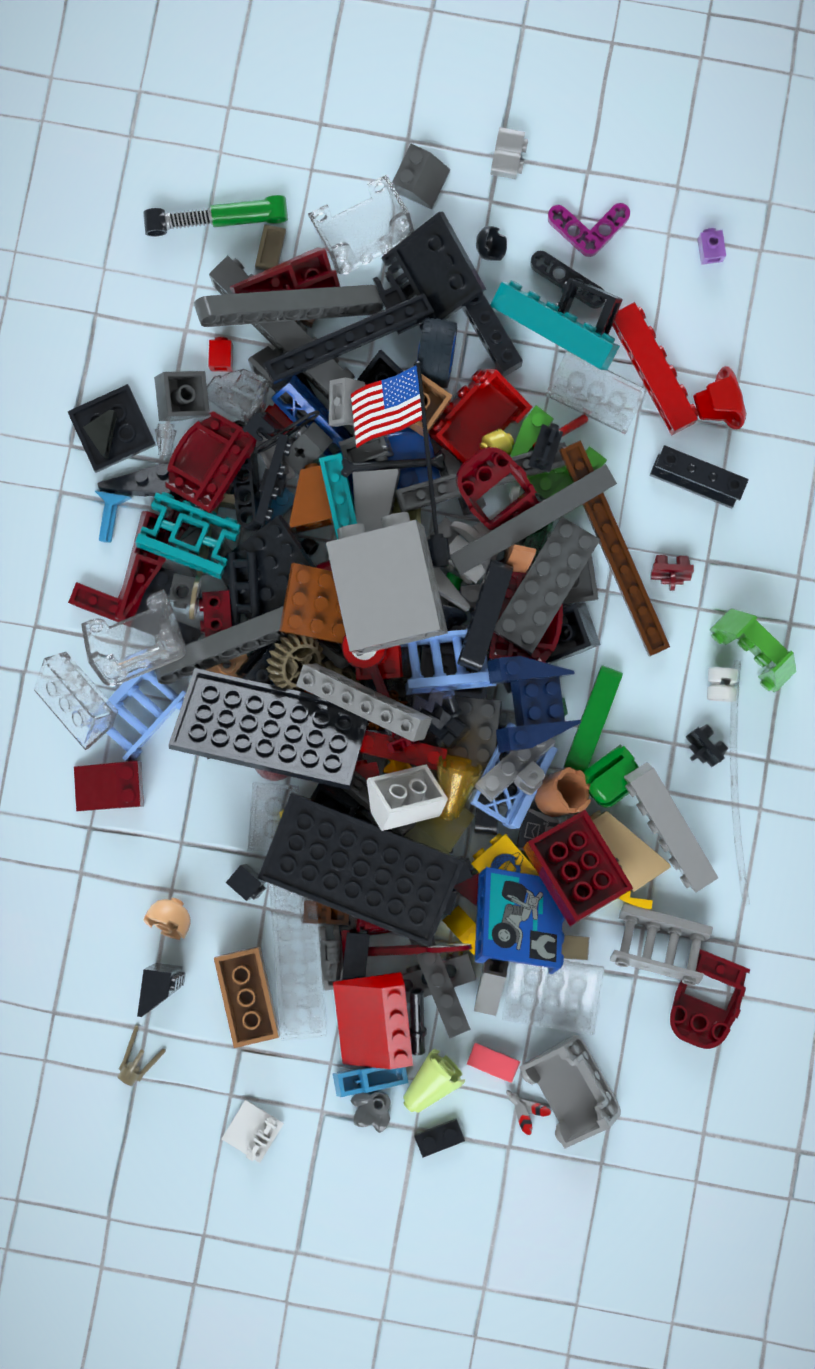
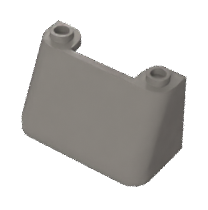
M574 1035L519 1067L524 1081L532 1085L535 1083L539 1085L559 1123L556 1125L555 1137L563 1145L564 1149L609 1129L621 1115L618 1101L585 1042L579 1035Z

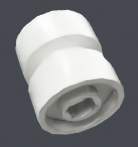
M709 668L708 681L711 685L707 688V700L735 702L737 688L734 687V684L737 683L738 669ZM721 680H724L725 685H720Z

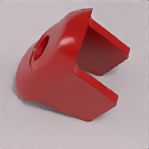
M728 366L722 367L716 376L715 382L708 384L706 390L694 394L693 398L701 420L724 421L730 428L737 430L744 425L747 413L743 395L733 370Z

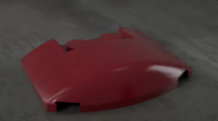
M214 411L209 413L211 417L202 422L198 420L181 438L168 464L169 483L165 482L167 489L209 513L223 501L225 492L246 459L250 458L257 442L248 432L245 433L241 426Z
M512 572L497 622L527 573ZM560 606L532 655L493 633L488 659L522 656L546 663L545 661L553 653L559 640L563 620V606Z

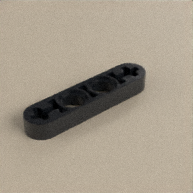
M537 251L531 257L530 266L532 270L561 289L569 278H575L604 290L545 251ZM541 257L544 258V263L547 266H550V263H553L549 273L546 272L548 267H546L545 265H536V259L540 260ZM557 268L563 269L565 277L556 279L553 276V271ZM584 289L576 292L575 298L593 309L602 307L606 299L600 297L601 301L593 302V297L589 293H587L586 297L583 296L586 292Z

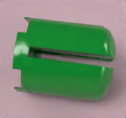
M620 744L583 772L586 784H590V796L602 807H612L629 794L625 787L628 783L624 776L639 768L635 758L625 746L622 747Z

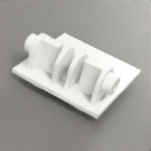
M245 1100L223 1135L222 1140L246 1154V1158L249 1160H256L261 1163L284 1123Z

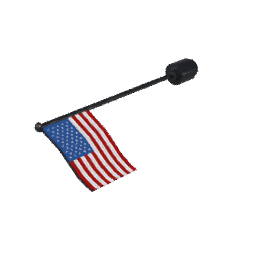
M415 361L414 367L394 377L365 385L351 394L356 449L373 439L402 431L422 420L434 534L430 535V539H427L433 568L449 566V560H451L449 539L444 537L443 534H439L421 375V365L423 364L421 361Z

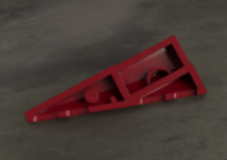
M317 247L232 285L230 290L233 294L341 286L336 270L331 269L326 249Z
M149 511L141 512L115 619L125 620V616L132 606L137 603L139 596L148 587L166 561L164 557L136 547L135 543L142 526L151 530L154 529L159 517L158 514ZM165 517V519H164V520H167V521L172 522V523H176V521H177L176 519H173V518H166V517ZM182 523L176 537L177 540L188 530L190 524ZM160 528L155 540L169 545L168 540L172 532Z

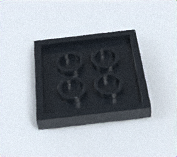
M128 384L67 411L95 473L157 446ZM108 410H114L117 414V420L109 458H104L83 427Z

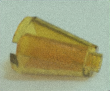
M447 755L446 759H442V756H439L437 761V782L448 798L440 815L441 819L453 821V819L459 817L482 774L483 768L480 764L477 763L475 767L471 765L472 760L461 756Z

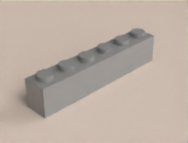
M646 762L624 776L628 783L625 785L627 791L632 797L636 796L639 801L636 806L643 816H648L650 820L647 822L649 828L654 834L658 833L661 838L658 840V843L664 852L668 851L671 858L669 861L675 870L679 869L682 873L680 880L686 888L691 887L697 893L717 880L719 877L654 767Z

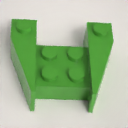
M536 405L522 422L510 457L533 451V444L537 441L542 424L550 426L554 418ZM589 446L586 453L595 471L605 465L607 459ZM566 466L551 470L550 473L544 472L527 477L537 492L535 495L542 500L573 484Z
M731 608L709 629L712 632L711 637L717 643H723L724 645L738 639L737 644L744 651L747 652L749 650L755 656L753 659L761 667L766 666L765 670L758 676L762 687L767 691H778L797 672L794 652L788 651L756 620L757 617L755 615Z

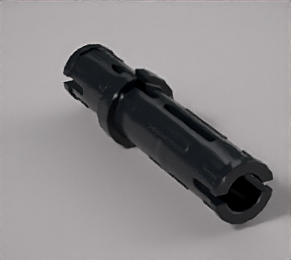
M416 987L409 990L411 1024L409 1031L412 1054L423 1055L425 1053V1036L427 1034V1029L424 1027V990Z

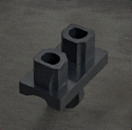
M708 724L701 728L697 727L686 738L691 743L689 748L694 753L690 757L691 761L698 758L703 764L707 762L712 768L725 759L724 754L728 747L722 741H718L714 745L709 740L714 732Z

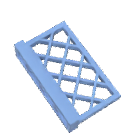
M508 723V725H507V727H515V726H516V725L513 724V723ZM498 745L482 777L485 774H487L495 766V764L497 765L500 762L499 756L501 753L498 752ZM554 746L535 762L544 771L545 775L558 750ZM517 787L516 794L509 797L508 789L506 788L503 791L504 799L497 801L494 799L491 803L484 805L477 801L481 792L476 788L469 803L499 820L505 827L519 829L537 790L532 795H528ZM506 801L508 810L503 817L498 813L496 804Z

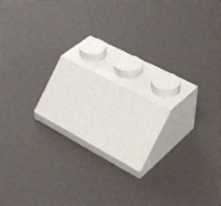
M427 765L367 779L371 814L381 831L439 817L448 800Z

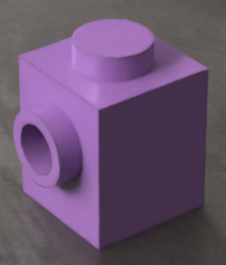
M716 228L703 230L697 239L701 265L723 262L726 257L723 230L716 231Z

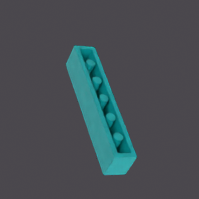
M512 280L510 283L501 282L490 304L492 308L598 369L608 370L620 348L618 344L614 343L615 338L606 333H603V335L595 332L597 328L586 322L582 325L577 322L578 317L569 312L561 313L558 311L559 306L549 301L545 304L540 301L541 296L532 291L524 292L521 290L523 286Z

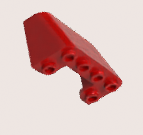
M497 369L477 370L472 375V381L469 385H464L456 393L457 398L453 402L450 401L429 431V436L438 445L454 455L461 464L480 450V443H482L484 435L498 429L504 431L510 423L518 424L533 408Z

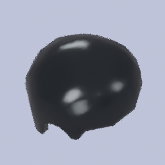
M486 226L477 235L476 249L480 257L485 260L501 261L506 254L507 239L506 236L498 233L500 229L497 227Z

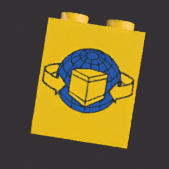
M498 833L489 841L492 844L486 850L481 848L472 856L475 860L471 864L479 873L486 867L539 876L534 866L511 841L507 833L503 836Z

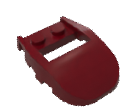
M485 447L477 451L461 465L456 474L457 488L470 511L490 531L540 503L535 496L537 492L528 480L526 472L505 451L499 448ZM511 473L525 492L490 520L476 501Z
M700 949L696 972L703 973L705 976L730 985L735 989L727 1009L724 1010L685 994L687 984L680 980L670 1013V1025L674 1034L682 1041L699 1048L711 1049L722 1044L731 1031L730 1028L736 1018L738 1019L741 1011V1002L746 991V987H744L746 973L750 974V969Z

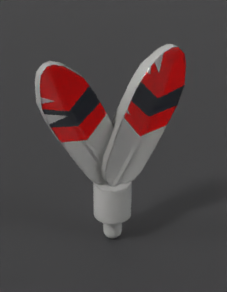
M506 1091V1094L509 1096L508 1099L515 1105L522 1131L526 1135H531L533 1127L529 1113L544 1117L549 1116L551 1110L542 1103L521 1099L515 1092Z

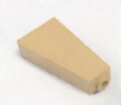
M598 810L590 815L612 854H614L615 858H618L619 865L622 866L623 872L633 886L631 892H635L671 868L665 859L608 811L601 813Z

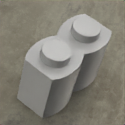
M499 127L490 175L516 180L517 173L522 174L524 161L520 160L521 153H526L528 139H524L525 132Z

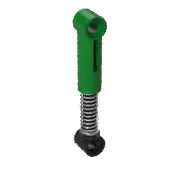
M282 195L268 196L263 200L211 205L210 210L209 208L207 210L204 208L203 211L201 209L193 211L192 209V212L184 210V213L176 211L175 214L174 212L172 214L170 212L165 213V210L161 208H151L143 211L145 235L151 237L163 236L167 234L168 230L174 229V227L181 229L182 226L189 228L190 225L191 227H194V225L201 227L202 224L203 226L211 224L215 228L262 222L279 224L288 221L286 197Z

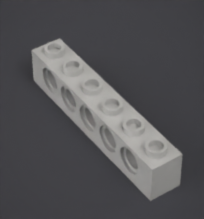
M317 663L304 664L296 684L297 687L413 742L425 739L432 720L431 717Z

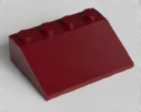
M586 810L528 841L523 847V850L570 927L633 889V886Z

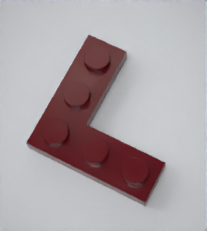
M76 582L68 603L132 628L131 626L147 588L144 589L137 603L132 606L125 616V620L115 619L120 594L116 598Z

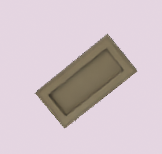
M264 224L255 269L266 271L279 265L286 235L285 228Z

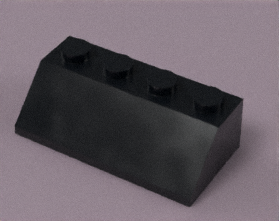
M154 963L143 969L137 1017H143L179 990L181 986H184L185 972H182L183 966Z

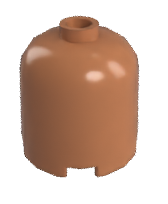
M568 767L546 776L534 797L537 807L543 814L550 817L570 815L585 810L590 804V784H586L585 774L581 770L576 771Z

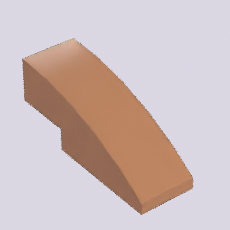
M514 544L505 549L504 558L499 562L514 566L513 572L526 573L536 554V549Z

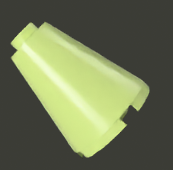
M433 1049L428 1054L403 1096V1104L410 1112H421L465 1083V1079L461 1080L460 1078L463 1075L461 1070L448 1056L445 1055L443 1058L439 1056V1050Z

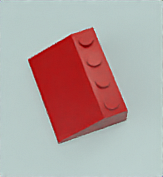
M397 972L333 982L342 1064L382 1069L413 1066L406 992L402 973Z

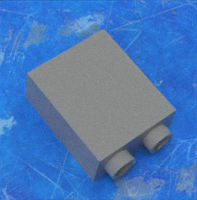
M408 512L395 513L381 518L383 528L365 532L364 524H352L337 529L339 539L326 542L349 651L361 655L448 634L425 528L417 520L410 521Z

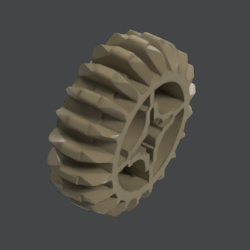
M288 633L287 638L281 637L280 644L274 643L276 647L274 651H269L272 657L267 659V662L271 664L266 668L270 673L268 677L277 687L304 692V689L296 686L303 665L317 663L325 666L322 660L326 656L321 653L323 648L315 638Z

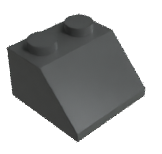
M410 144L392 181V191L432 209L450 173V168L431 152Z
M205 371L162 372L154 377L159 421H181L209 416L210 410Z

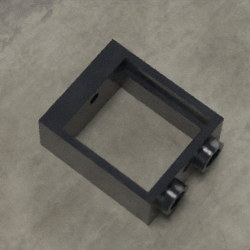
M569 278L563 284L560 302L556 303L559 306L558 311L563 314L569 312L578 287L606 299V302L596 324L597 329L595 332L603 335V333L609 335L623 299L581 280Z

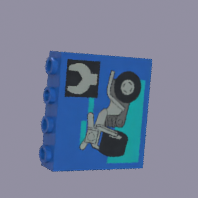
M486 867L478 874L475 962L484 963L488 959L541 966L548 968V974H553L561 969L564 962V955L561 954L564 942L562 923L565 918L540 876Z

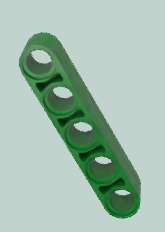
M601 665L563 768L571 767V769L576 771L581 770L584 772L589 767L621 682L622 672Z

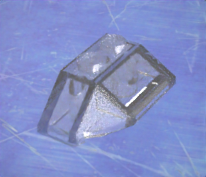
M246 369L229 372L223 376H214L207 385L208 400L228 414L248 423L256 412H263L266 408L270 381Z

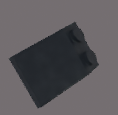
M575 603L563 608L559 640L553 653L545 661L546 663L551 664L601 645L586 603Z

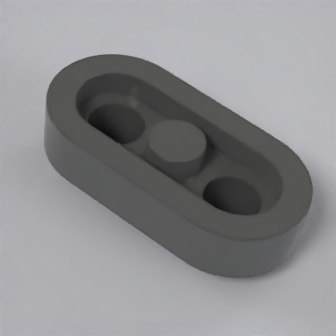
M318 639L319 645L323 648L321 653L328 657L336 667L346 668L351 666L343 655L342 644Z

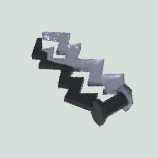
M432 688L428 701L416 696L413 709L420 711L422 707L433 712L435 702L441 706L443 698L446 699L451 711L450 713L443 709L440 719L430 713L427 714V716L432 718L431 723L439 729L452 717L459 716L462 713L453 690L445 693ZM385 729L386 732L392 734V731Z

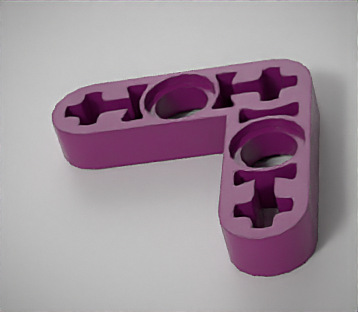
M624 203L615 204L591 230L562 205L551 207L547 219L549 224L586 257H593L627 223L630 217V209ZM616 210L618 212L624 211V218L620 216L614 224L612 220L616 216ZM553 213H562L561 219L566 223L564 228H562L563 222L559 218L553 219ZM601 225H608L611 228V233L606 236L602 235L599 232V227ZM570 226H577L580 229V233L577 236H571L567 229ZM583 234L586 235L584 240L587 243L594 242V250L592 248L587 250L586 243L583 240L580 243L577 242L582 238Z

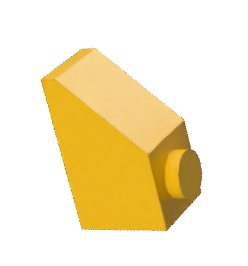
M458 905L451 915H447L442 921L463 944H472V949L469 951L475 955L476 923Z

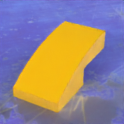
M631 891L618 898L634 906L652 910L653 900L630 897Z

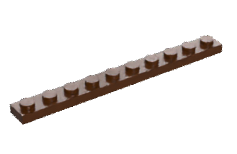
M581 440L559 450L573 483L594 471ZM602 492L582 505L596 537L601 539L599 544L648 656H652L670 648V645L610 506Z

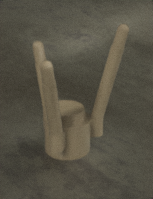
M137 1025L134 1027L123 1061L118 1068L120 1070L117 1076L118 1079L129 1086H133L135 1081L140 1082L144 1074L166 1052V1049H162L140 1072V1067L137 1064L144 1050L139 1051L133 1063L128 1062L139 1029Z

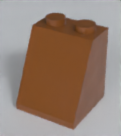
M318 463L305 465V469L300 470L289 522L294 534L334 525L321 465L318 466Z

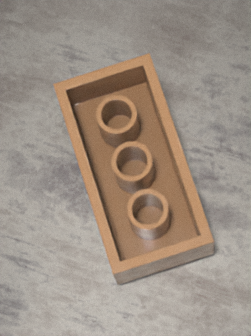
M261 946L214 957L234 1048L279 1038L281 1034Z

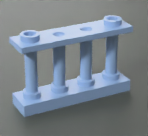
M468 629L448 631V634L401 645V647L408 646L412 677L407 680L405 685L406 695L496 686V684H490L487 655L478 673H469V671H466V667L457 664L462 649V641H464ZM453 642L457 672L455 675L447 676L443 671L439 643ZM417 645H431L435 672L433 677L424 678L421 675Z
M147 657L85 724L92 731L96 732L99 729L108 734L127 752L122 758L128 762L131 759L133 761L136 760L143 752L141 750L142 746L176 709H181L186 695L185 691L178 695L167 684L158 683L157 676L154 673L155 670L153 669L154 663ZM143 679L149 680L172 701L164 712L139 690L138 684ZM128 695L130 697L133 696L157 718L149 729L124 707L123 701ZM113 712L115 714L118 713L142 735L134 745L109 724L108 718Z

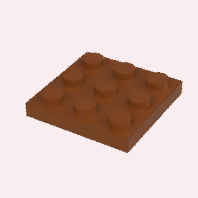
M296 563L291 564L279 631L342 644L346 633L332 571Z

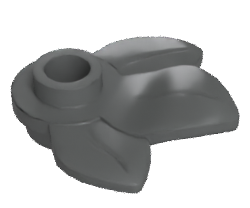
M376 1091L372 1094L362 1092L355 1094L351 1098L352 1104L358 1108L354 1114L355 1126L368 1127L372 1124L378 1133L383 1132L390 1122L388 1110L391 1100L385 1092ZM375 1101H381L383 1106H377Z

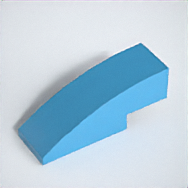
M360 1067L332 1073L336 1096L338 1097L362 1092L368 1093L409 1083L406 1067L396 1069Z

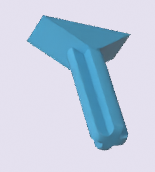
M95 491L105 501L99 541L111 543L118 505L132 498L130 496Z

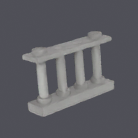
M624 903L619 914V919L624 920L626 923L620 951H613L610 961L615 962L620 967L631 966L682 980L687 985L699 984L704 976L703 973L696 972L700 946L702 942L708 941L712 935L713 927ZM637 924L644 925L648 929L642 957L629 954L634 927ZM659 930L670 934L664 963L651 960L656 933ZM681 936L689 937L692 940L687 969L673 965L678 939Z

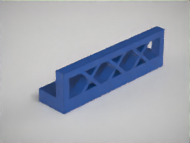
M296 375L290 377L286 384L271 397L272 401L293 423L299 420L297 410H304L307 414L319 411L320 415L314 421L308 423L307 426L309 427L315 422L333 440L332 443H336L340 448L335 454H342L338 442L353 437L344 426H329V410ZM287 392L293 398V404H286L279 397ZM303 420L302 422H300V423L297 424L296 426H299L300 424H302V423L305 422L306 420ZM328 448L323 452L325 456L333 455Z

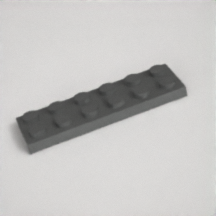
M561 516L497 622L493 633L532 655L601 539Z

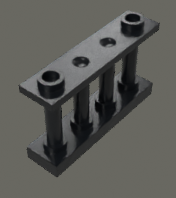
M666 445L663 446L661 453L657 455L649 475L731 509L734 507L736 499L741 500L749 481L748 478Z

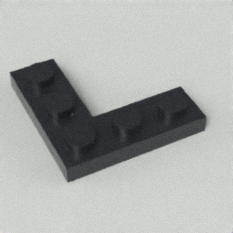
M161 567L148 585L131 627L183 647L198 641L201 637V630L161 615L170 594L174 573L178 574Z

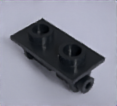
M551 423L550 426L542 424L528 466L550 473L563 432L559 430V425Z

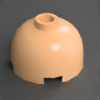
M176 898L158 900L151 905L143 919L150 928L154 924L162 930L160 934L176 940H180L181 937L185 938L191 924L188 910L183 907L184 903Z

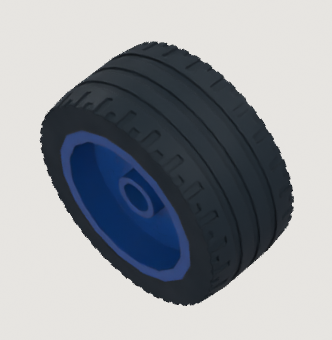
M426 318L417 361H421L423 364L421 365V374L441 388H448L455 352L457 323Z

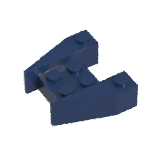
M522 656L503 657L487 661L490 684L510 682L516 726L496 730L499 753L533 748L581 723V720L565 721L560 678L575 674L573 670Z

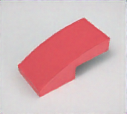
M479 1043L474 1044L467 1065L511 1083L520 1064L519 1060Z

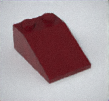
M130 761L74 766L76 812L144 807L142 762Z

